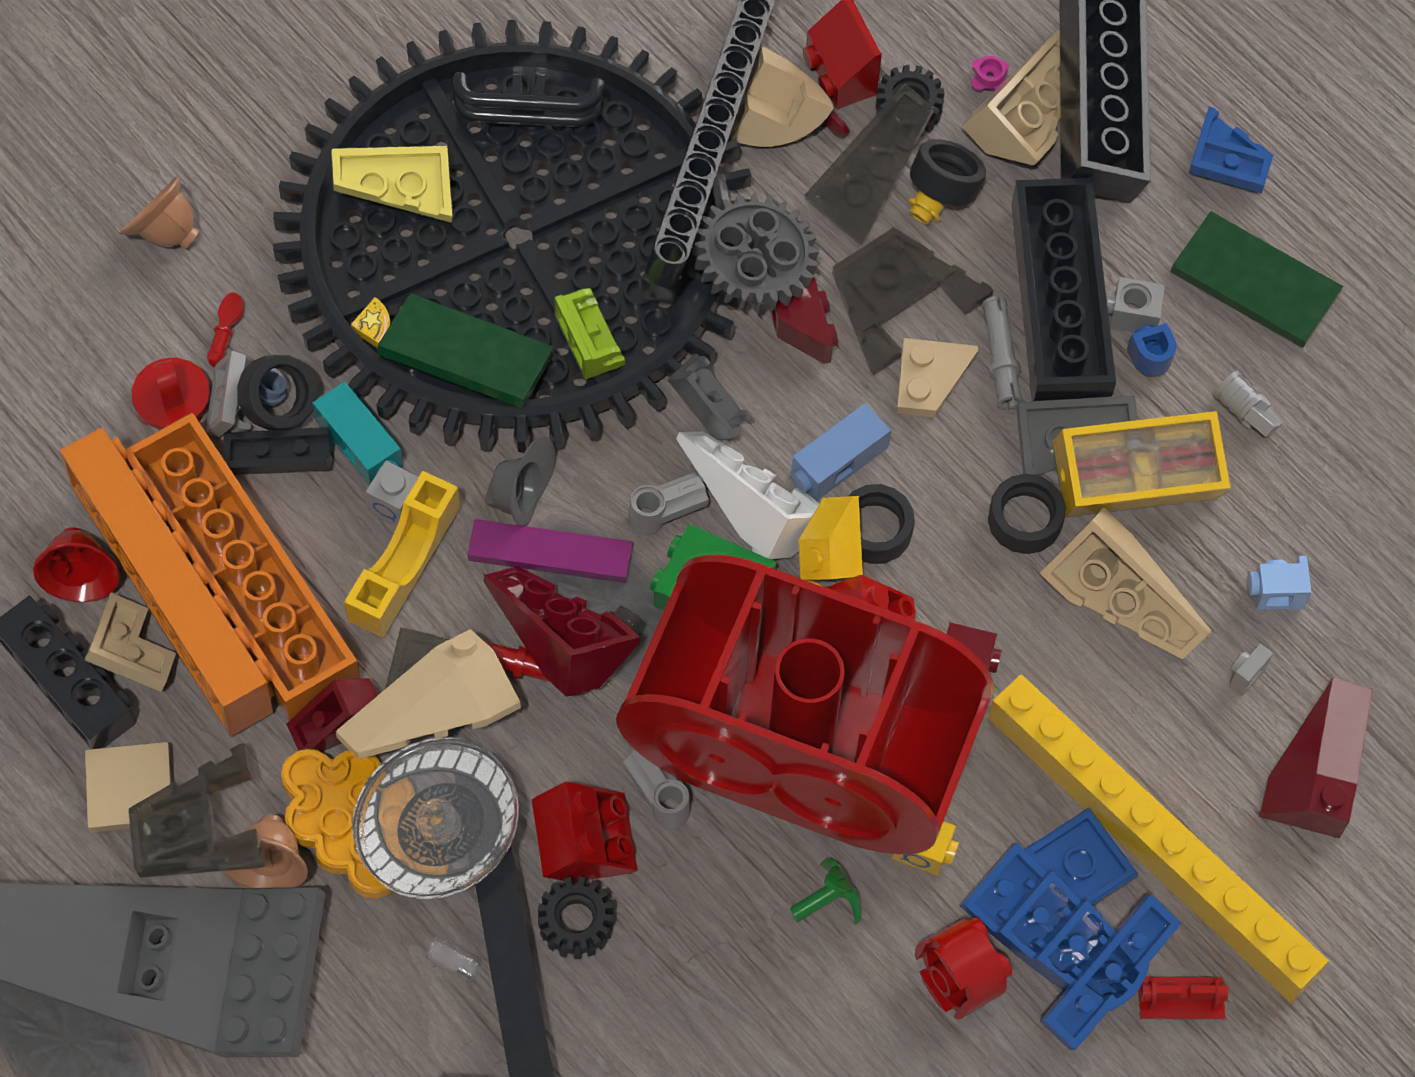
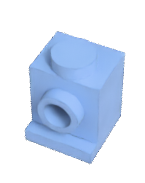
M1299 556L1296 563H1287L1284 560H1271L1265 564H1260L1257 571L1248 572V594L1255 596L1256 610L1304 609L1312 593L1307 556Z

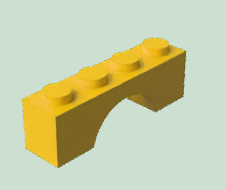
M422 470L403 502L398 525L386 550L371 568L363 569L344 601L348 622L384 638L460 509L457 486Z

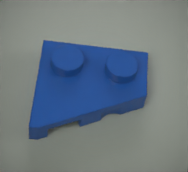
M1208 107L1189 173L1262 194L1273 154L1260 144L1252 142L1248 134L1238 126L1232 129L1218 118V110Z

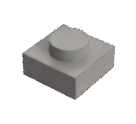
M1261 643L1251 654L1244 651L1231 667V671L1235 674L1229 687L1242 697L1266 670L1273 652Z

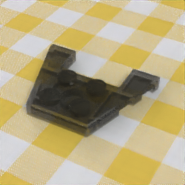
M894 227L834 265L832 269L833 278L868 368L873 376L900 359L902 355V349L881 326L882 324L939 287L943 289L964 315L980 306L985 299L992 297L994 291L985 282L982 281L979 284L966 276V271L957 265L950 266L934 256V251Z
M244 743L231 748L232 756L214 765L212 761H209L198 768L199 775L178 786L175 781L128 808L133 863L140 878L255 869L265 866L262 839L256 828L217 841L212 793L253 779L250 754Z

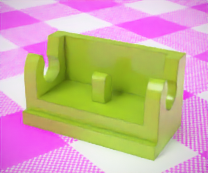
M590 288L581 289L565 296L559 295L555 297V317L585 380L625 365V359L621 354L619 346L614 341Z

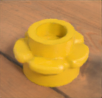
M918 191L914 198L908 199L907 202L911 205L909 214L918 222L928 225L930 221L937 222L940 220L939 214L944 207L939 201L930 198L921 191Z

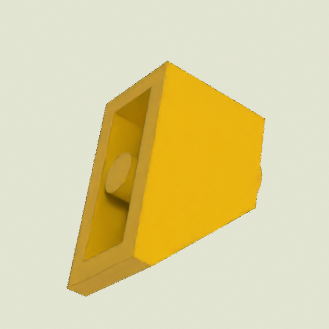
M859 496L827 497L822 499L798 540L801 579H840L863 575Z

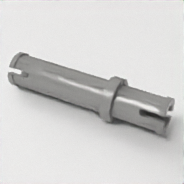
M993 296L982 302L992 359L989 372L990 376L995 379L999 408L1005 409V401L1008 400V409L1016 408L1018 402H1023L1018 380L1021 367L1019 361L1015 359L1007 300L1000 296L999 305L997 306V298Z

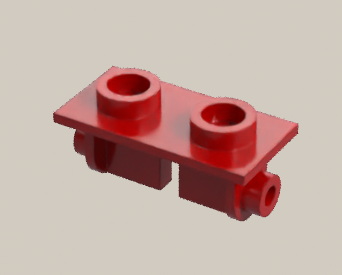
M1145 977V980L1138 989L1140 1019L1225 1020L1224 1001H1228V985L1223 984V977Z

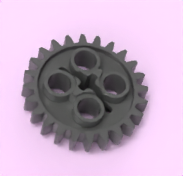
M756 193L752 194L750 202H745L742 195L737 194L734 205L726 198L722 199L720 209L711 206L708 217L702 216L694 239L696 243H694L692 255L697 257L694 268L704 270L701 282H714L711 290L712 294L718 293L721 290L726 292L724 297L725 303L731 301L733 297L738 298L739 309H743L746 302L749 301L752 302L755 312H758L761 303L766 302L772 311L775 309L778 299L785 306H788L792 295L800 298L804 287L810 286L818 266L816 259L819 249L813 247L817 237L815 234H806L810 226L809 221L797 222L799 210L793 211L790 214L785 212L786 201L780 203L778 207L773 206L771 195L766 198L764 203L759 202ZM756 227H762L767 231H760ZM723 242H729L735 247L727 246ZM776 257L785 258L788 262L780 261ZM743 272H750L756 277H749Z

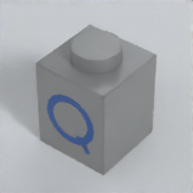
M385 461L365 492L369 513L397 527L403 502L418 476Z

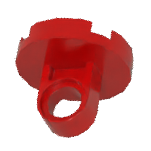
M177 357L163 358L148 364L136 376L131 388L132 404L140 421L146 426L148 424L151 427L158 428L159 431L191 413L200 422V417L205 413L207 407L209 409L211 388L203 370L193 362Z

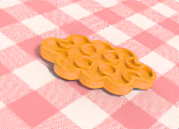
M305 749L296 751L282 765L281 783L285 793L292 799L286 808L285 824L290 827L297 843L304 847L315 848L317 863L323 870L332 874H347L349 885L357 894L372 899L388 896L393 890L383 885L370 871L362 855L359 841V825L364 805L374 786L385 774L383 773L381 762L375 755L358 759L350 750L342 752L333 760L318 750ZM404 778L385 789L377 787V790L381 792L379 827L390 854L403 867L413 873L429 878H449L450 867L430 869L419 866L407 858L399 844L398 826L401 815L406 806L415 797L414 787L410 780ZM418 799L419 803L426 805L429 809L432 808V802L428 805L421 799ZM415 804V807L420 808L425 813L429 812V810L420 807L419 804ZM415 808L412 809V812H416L422 818H425V814H421ZM441 810L433 812L427 818L423 827L426 841L435 847H439L438 845L444 838L445 819ZM412 813L408 814V816L415 818L418 822H422V819L415 817ZM408 817L405 818L406 821L411 822L416 827L419 826L418 823L411 821ZM402 822L403 826L405 825L413 831L414 842L412 843V839L410 838V847L419 852L418 855L413 856V860L418 861L420 859L419 855L422 853V851L413 846L414 844H417L415 843L417 841L415 834L416 829L407 825L405 822ZM400 826V829L404 830L408 837L409 830ZM410 850L406 852L409 857L413 854ZM420 860V864L425 865L429 861L433 864V867H435V862L431 860Z

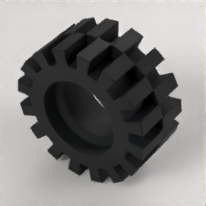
M903 65L901 73L895 67L891 69L890 76L886 73L882 77V82H879L877 87L875 110L878 120L882 119L881 126L885 130L892 126L891 134L895 136L898 135L900 130L904 131L903 138H910L911 132H915L917 138L923 136L924 129L927 133H930L934 128V124L938 125L942 115L945 93L944 88H941L940 79L936 78L933 80V72L928 70L924 75L922 74L921 66L916 65L915 71H910V65ZM902 94H913L920 97L924 101V105L918 109H905L899 106L895 99Z
M578 876V882H572L571 877L564 878V884L560 886L557 881L553 883L551 891L549 893L547 891L544 892L542 903L538 906V925L542 940L547 941L548 948L552 952L555 949L559 950V956L567 958V954H573L574 959H581V954L587 953L588 957L595 955L596 948L599 947L602 950L606 946V939H610L612 936L614 925V907L612 901H609V894L605 888L601 891L599 883L592 880L591 884L586 883V877ZM571 904L586 906L593 916L589 927L580 932H571L565 929L559 920L560 914L565 907Z

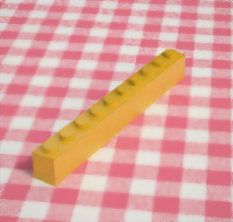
M1022 674L993 699L988 719L1083 809L1090 808L1103 827L1286 1000L1292 1004L1320 976L1329 960Z

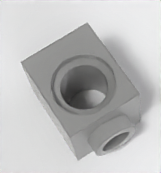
M1119 277L1116 290H1108L1107 293L1108 314H1111L1110 329L1134 333L1145 325L1158 326L1165 285ZM1126 304H1135L1140 308L1133 309L1127 306Z

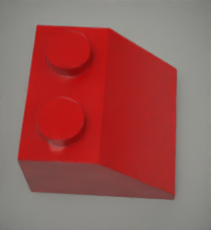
M840 0L807 31L806 47L803 48V56L807 66L810 69H815L819 76V86L830 97L836 110L877 95L882 53L854 1Z

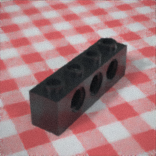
M30 595L0 616V644L90 749L105 748L135 725L130 712L134 705L120 688L113 691L105 682L109 677L102 667L85 661L81 654L84 650L83 646L71 631L63 634L56 626L60 621L53 610L45 602L39 606ZM40 639H50L45 647H32ZM65 667L75 668L69 676H57L58 672ZM96 695L100 697L94 705H81L83 700L89 696Z

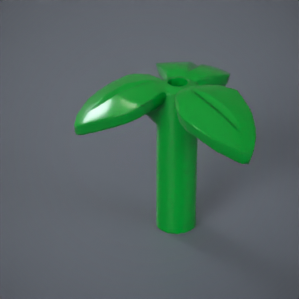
M830 858L824 859L820 866L828 871L824 880L826 886L790 907V911L797 922L835 899L842 897L847 899L851 905L854 914V924L859 923L861 919V900L858 891L852 885L846 871L836 861Z

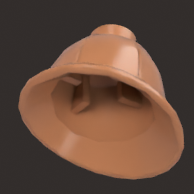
M176 176L135 218L120 230V234L139 235L158 246L172 247L180 245L186 249L198 235L199 231L193 227V211L188 200L180 191L179 177Z
M274 814L263 816L260 821L247 828L235 843L227 847L221 858V866L225 874L235 883L250 889L296 888L304 883L308 874L307 865L299 855L296 837L284 820Z

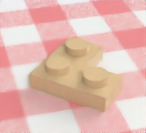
M110 593L87 651L85 661L161 692L167 682L176 653L139 638L149 608Z

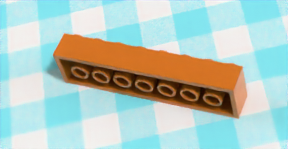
M193 413L125 449L128 458L125 460L131 470L137 468L142 474L148 486V489L145 491L150 500L157 499L165 510L168 517L166 524L171 533L177 530L184 539L189 550L186 555L191 564L198 562L209 580V584L206 586L212 597L219 594L230 613V616L227 618L232 628L234 629L239 626L246 635L251 646L248 651L253 661L261 659L272 678L269 683L275 693L274 697L289 720L334 679L360 678L356 658Z
M101 427L60 449L59 451L71 488L229 736L232 737L272 714L271 697L275 696V693L269 683L272 680L269 671L261 659L253 661L248 651L251 646L246 635L239 626L234 629L232 628L227 618L230 616L227 606L219 594L212 597L206 586L209 584V580L198 562L191 564L186 555L189 550L184 539L177 530L171 533L166 524L168 517L165 510L157 499L150 500L145 491L148 489L147 483L137 468L130 469L125 460L128 458V455L117 437L110 439L104 428Z

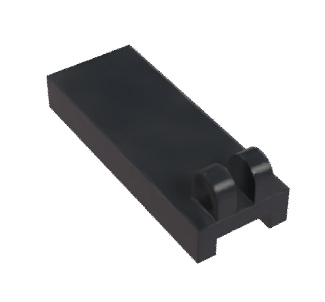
M328 427L224 433L222 458L234 475L330 470L332 468L333 459L331 455L333 454L334 446L331 441L332 433Z

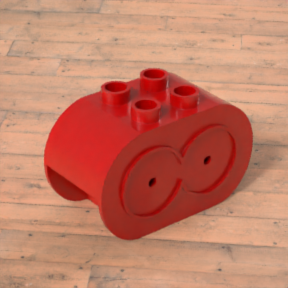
M702 555L688 560L681 567L676 584L625 701L618 711L616 724L623 738L640 755L663 771L690 785L855 847L889 854H916L927 851L936 842L993 694L994 685L991 674L984 663L970 649L940 630L751 560L729 555Z

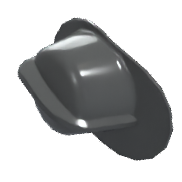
M538 437L530 444L522 458L500 462L496 466L485 496L486 504L489 507L512 514L513 520L517 525H526L531 520L536 505L553 474L555 465L553 442L548 437Z

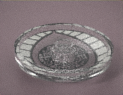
M448 737L419 741L400 749L387 758L372 773L363 786L353 814L352 830L355 848L361 861L374 878L383 886L399 895L415 899H438L452 896L471 888L483 880L498 866L506 855L518 825V796L513 781L503 765L493 754L480 745L467 740Z

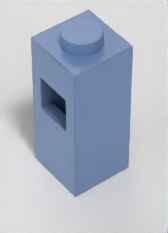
M864 403L793 455L792 481L801 492H808L816 501L888 449L891 430Z

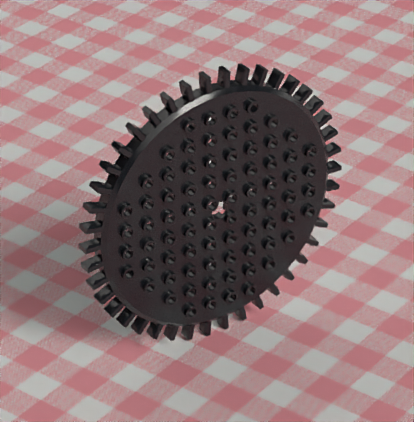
M508 20L505 29L506 42L493 44L486 43V32L481 22L473 23L471 34L473 46L455 50L453 39L447 30L439 31V50L441 55L426 60L421 49L414 41H411L406 46L408 62L412 67L400 73H397L393 66L381 56L376 59L379 78L384 82L383 84L371 90L362 80L354 75L348 80L350 93L359 101L351 111L331 98H328L324 103L326 115L338 123L333 133H329L315 125L307 124L304 129L306 141L322 148L318 158L292 151L289 160L292 170L310 175L308 183L304 185L280 181L278 187L282 200L303 203L300 213L274 212L273 215L275 230L300 231V241L273 243V251L276 262L303 260L304 269L282 273L277 276L281 293L309 287L310 297L287 305L289 317L292 323L319 314L322 324L302 335L304 345L308 351L332 339L339 347L338 350L323 360L324 371L329 377L340 372L352 362L361 370L348 384L357 397L362 396L374 383L384 388L386 391L379 398L376 405L378 416L384 420L394 411L401 399L414 405L415 407L409 416L410 432L416 435L425 426L429 414L434 413L447 418L443 425L445 444L453 445L459 435L461 423L466 422L480 425L478 439L481 451L490 450L494 441V427H515L513 436L517 451L525 452L530 441L528 427L548 425L549 438L553 442L554 448L560 449L563 448L565 429L562 423L581 418L584 424V431L590 440L599 439V420L595 414L611 407L616 413L617 419L625 428L633 426L632 407L626 400L641 393L648 404L656 411L664 408V395L654 382L665 374L671 377L682 366L679 361L687 352L691 355L705 356L710 362L709 366L715 361V349L699 339L704 329H708L730 339L734 333V322L727 317L715 313L718 302L739 309L738 298L733 297L731 301L725 303L724 297L726 292L721 290L718 293L712 294L711 290L714 282H701L704 270L694 268L697 257L692 255L694 243L696 242H693L681 276L674 286L667 288L658 287L652 284L648 278L640 275L646 269L658 233L656 229L661 225L673 190L672 184L676 181L696 124L689 115L702 105V92L698 88L676 102L668 95L677 84V70L674 68L668 69L655 83H652L643 77L649 67V52L642 50L627 68L614 62L618 57V38L611 36L598 56L584 51L586 48V30L584 27H577L572 35L570 47L552 44L554 35L550 21H543L539 30L538 43L519 42L520 30L516 20ZM514 66H521L524 72L522 94L534 95L536 86L535 73L538 67L546 68V96L581 97L588 93L591 80L600 78L605 84L603 93L605 104L602 114L595 122L582 127H564L565 130L561 132L553 130L556 126L477 123L462 117L455 108L454 103H452L454 100L452 78L456 72H464L468 79V87L474 92L512 94ZM489 84H494L498 86L493 90L486 88V86ZM421 114L430 115L427 119H420L418 116ZM640 125H646L649 127V129L642 131L639 130L637 127ZM473 127L481 129L477 133L469 132V129ZM389 128L397 130L393 134H387L384 132ZM737 139L727 142L720 164L739 157L740 145ZM606 140H613L616 142L614 145L611 146L604 144ZM522 141H529L532 143L527 147H523L520 145ZM439 142L447 144L452 222L437 221L429 216L396 207H385L381 203L333 191L332 149L435 146ZM662 153L665 154L666 157L662 159H657L655 155ZM572 155H580L582 159L576 161L570 157ZM488 156H496L498 158L493 162L486 160ZM719 165L702 216L708 217L711 206L720 209L722 199L726 198L730 201L729 191L750 187V169H741L723 174ZM625 168L633 170V172L624 174L621 171ZM539 170H547L549 173L542 176L538 175L536 172ZM455 171H462L464 173L459 177L452 175ZM592 183L599 185L595 189H590L587 186ZM505 185H513L515 187L510 191L503 189ZM647 197L651 201L649 203H641L639 199ZM559 198L566 200V202L559 205L554 203ZM471 200H479L481 202L477 206L468 204ZM613 212L618 216L613 219H609L605 215L607 213ZM522 214H530L532 216L526 220L520 218ZM353 216L361 218L360 221L355 223L349 221ZM517 226L522 230H529L532 234V240L529 238L524 243L516 244V249H512L509 247V242L504 239L503 234L508 228ZM574 228H581L584 230L580 234H574L571 232V230ZM489 229H495L498 231L493 235H488L485 233ZM404 230H409L412 232V234L407 237L400 235V233ZM625 242H632L635 246L626 248L623 244ZM723 242L727 246L735 247L729 242ZM546 243L549 247L543 250L539 249L537 245ZM456 244L464 246V248L457 251L451 249ZM368 246L378 247L374 252L365 250ZM592 257L601 259L596 264L590 263L588 260ZM511 258L515 260V263L506 265L503 261ZM420 260L429 261L426 265H417V262ZM335 261L343 262V265L335 268L331 266ZM743 272L745 275L749 277H755V275L750 272ZM557 273H565L567 275L564 279H557L554 276ZM472 274L481 276L480 279L475 281L470 280L468 277ZM387 275L395 277L388 282L382 280ZM616 287L619 291L612 294L608 293L606 289ZM524 288H529L533 290V292L529 295H523L520 293V291ZM590 288L614 341L619 346L621 354L625 359V365L617 370H610L585 380L555 317V297L559 295L565 296L581 289ZM439 289L446 291V294L443 296H436L433 293ZM351 291H358L360 293L354 297L347 296ZM411 293L554 346L553 357L523 408H519L389 358H383L377 354L375 346L361 338L352 329L351 324L376 297L385 306L391 325L399 312V308L403 306ZM662 301H667L671 303V306L662 308L658 304ZM489 304H496L498 306L493 311L487 310L485 307ZM627 317H634L637 319V321L635 323L628 324L624 321V319ZM541 318H547L550 320V323L541 325L537 321ZM645 347L655 349L651 354H645L642 351ZM564 348L568 350V353L561 356L557 355L555 351ZM583 379L586 381V384L576 386L573 384V381ZM541 395H548V396H550V397H545V398H539Z

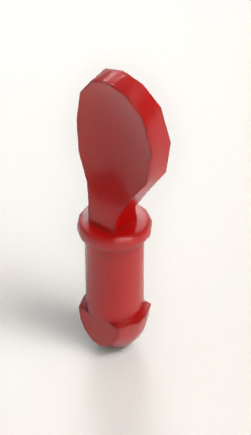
M235 292L228 293L219 305V325L214 328L215 334L210 351L207 352V362L212 367H215L225 357L229 339L233 335L230 327L241 320L244 314V301Z

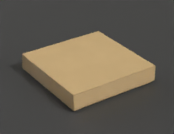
M168 742L85 750L87 819L90 833L174 824L171 757Z

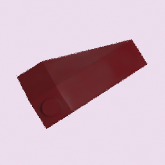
M519 566L484 575V584L544 677L566 697L601 688L639 644L640 636L617 616L607 611L599 615L587 609V601L578 596L572 600L565 598L555 592L554 584Z
M1332 678L1269 775L1259 817L1340 839L1350 822L1373 688Z

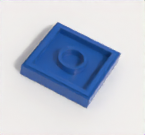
M1090 808L1024 849L1047 872L1053 871L1081 901L1088 900L1092 906L1115 893L1138 876V872Z

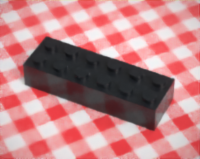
M1059 0L1061 179L1093 178L1094 195L1131 203L1151 182L1146 0Z
M1093 178L1016 180L1011 206L1032 401L1112 397L1116 385V375Z

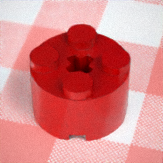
M976 917L970 921L959 920L919 943L915 948L916 961L923 957L926 969L919 973L927 990L945 1012L951 1009L955 1010L957 1013L954 1018L958 1020L1002 996L1007 989L1006 978L1012 975L1009 961L1002 953H996L988 940L989 934L985 925Z

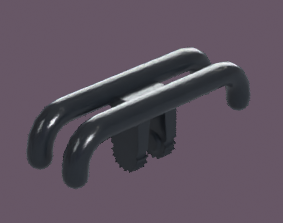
M514 66L512 94L474 92L469 89L468 79L464 72H456L452 78L455 108L462 117L477 123L582 127L595 122L602 114L605 104L603 97L605 84L600 78L591 80L589 91L584 96H546V68L538 67L535 73L536 86L534 95L522 94L524 72L521 66Z

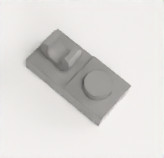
M230 351L215 366L206 434L208 436L219 438L227 430L231 432H247L250 429L251 425L240 421L237 414L245 416L239 405L237 385L245 366L246 355Z

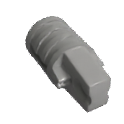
M1238 370L1230 374L1213 394L1233 415L1237 416V419L1248 429L1253 426L1265 437L1274 434L1283 424L1280 418L1269 408L1272 403L1262 393H1259L1258 389L1252 386L1246 378L1242 377Z

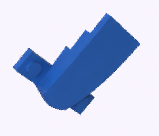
M1018 843L1012 844L959 905L972 918L980 919L987 931L1012 953L1064 991L1039 1022L1070 1051L1076 1050L1108 1011H1112L1125 1004L1137 993L1150 966L1148 963L1182 924L1150 894L1140 901L1115 931L1088 900L1081 901L1053 871L1047 872Z

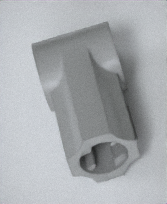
M693 472L657 487L653 485L638 487L631 494L628 520L631 528L639 534L651 535L658 532L663 523L708 506L709 498L705 485L700 476ZM649 507L655 511L651 513H645L639 509Z
M636 750L631 752L630 756L623 761V767L653 810L655 821L666 829H676L683 826L690 816L687 787L681 781H678L676 777L652 764ZM668 799H675L681 803L674 809H667L661 805Z

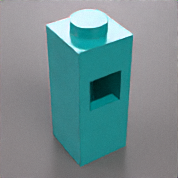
M345 381L312 402L317 423L321 427L329 428L332 433V441L369 486L385 461L400 468L403 466L400 447Z

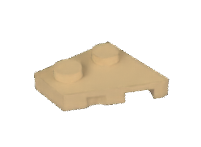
M904 338L896 414L935 418L944 406L948 395L953 393L960 383L961 376L968 366L976 360L978 346Z

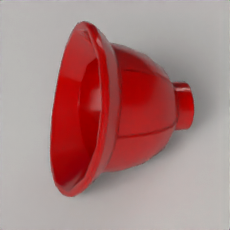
M77 527L66 528L61 534L56 536L49 543L47 549L37 557L33 566L34 580L39 587L46 593L66 601L91 602L103 599L116 589L119 582V571L114 560L103 550L97 540Z

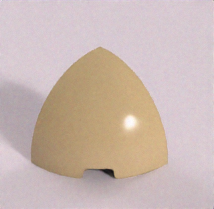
M761 46L756 55L743 100L731 129V140L737 139L738 143L758 147L779 146L796 141L821 125L833 110V104L825 91L810 76L785 58Z

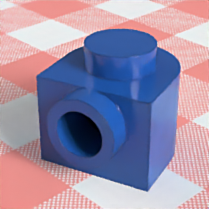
M1164 323L1155 327L1154 325H1145L1131 334L1127 350L1134 365L1141 373L1147 376H1160L1169 370L1177 345L1168 323Z

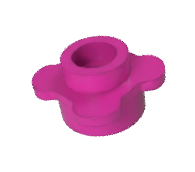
M985 56L974 60L972 69L975 71V76L971 80L972 88L976 91L984 89L995 91L1005 81V73L1009 69L1007 62L996 56ZM987 74L993 75V77L989 78Z

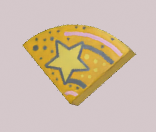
M375 297L354 320L351 327L361 338L377 348L390 326V318L385 306Z

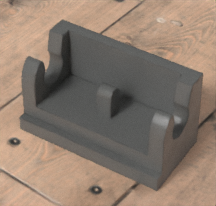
M693 354L668 379V382L715 439H734L741 432L737 425L743 421L752 420V416L748 410H741L709 370V360L705 356Z

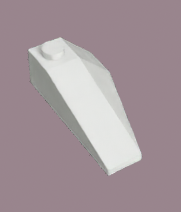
M704 431L679 432L676 440L738 535L752 546V552L771 560L792 558L799 552L798 540L819 503L808 494L801 492L798 488H795L790 493L773 482L776 475L767 469L762 471L756 467L742 464L744 461L742 454Z

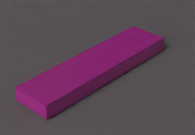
M474 519L468 550V561L509 567L519 566L523 569L626 583L632 553V541Z

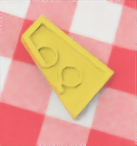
M447 146L332 149L333 191L452 222Z

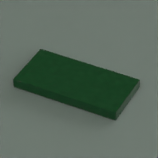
M1212 211L1209 212L1170 271L1302 348L1307 344L1343 288L1339 283Z
M411 293L377 347V354L519 408H523L553 357L554 346Z

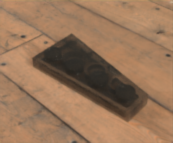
M904 83L804 195L805 200L862 247L934 111L933 106Z

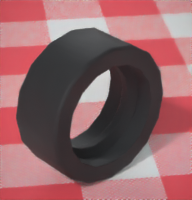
M932 139L920 145L911 165L909 175L913 184L930 198L944 204L961 206L968 205L975 200L985 179L986 168L976 154L964 146L948 140Z
M291 355L263 356L252 361L243 370L237 385L238 402L243 414L254 425L264 429H291L304 423L313 412L312 402L317 400V383L312 371L302 360ZM272 369L286 371L292 377L296 387L294 405L288 413L274 416L268 413L262 407L259 399L258 386L261 378Z
M1032 474L1011 476L1002 482L992 495L988 515L991 534L1000 545L1012 552L1031 554L1045 550L1054 544L1063 527L1066 512L1063 495L1052 482L1041 476ZM1018 496H1029L1038 499L1049 509V523L1040 531L1025 532L1017 530L1010 526L1004 518L1003 511L1007 501Z
M870 484L853 490L849 496H859V510L867 506L887 508L898 517L900 526L897 535L886 542H871L861 537L862 561L869 564H882L899 558L909 547L915 524L914 511L907 497L897 489L883 484Z

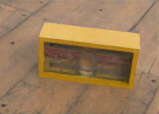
M1217 411L1062 429L1052 440L1060 489L1066 505L1065 517L1095 514L1103 507L1112 512L1218 499L1231 488Z

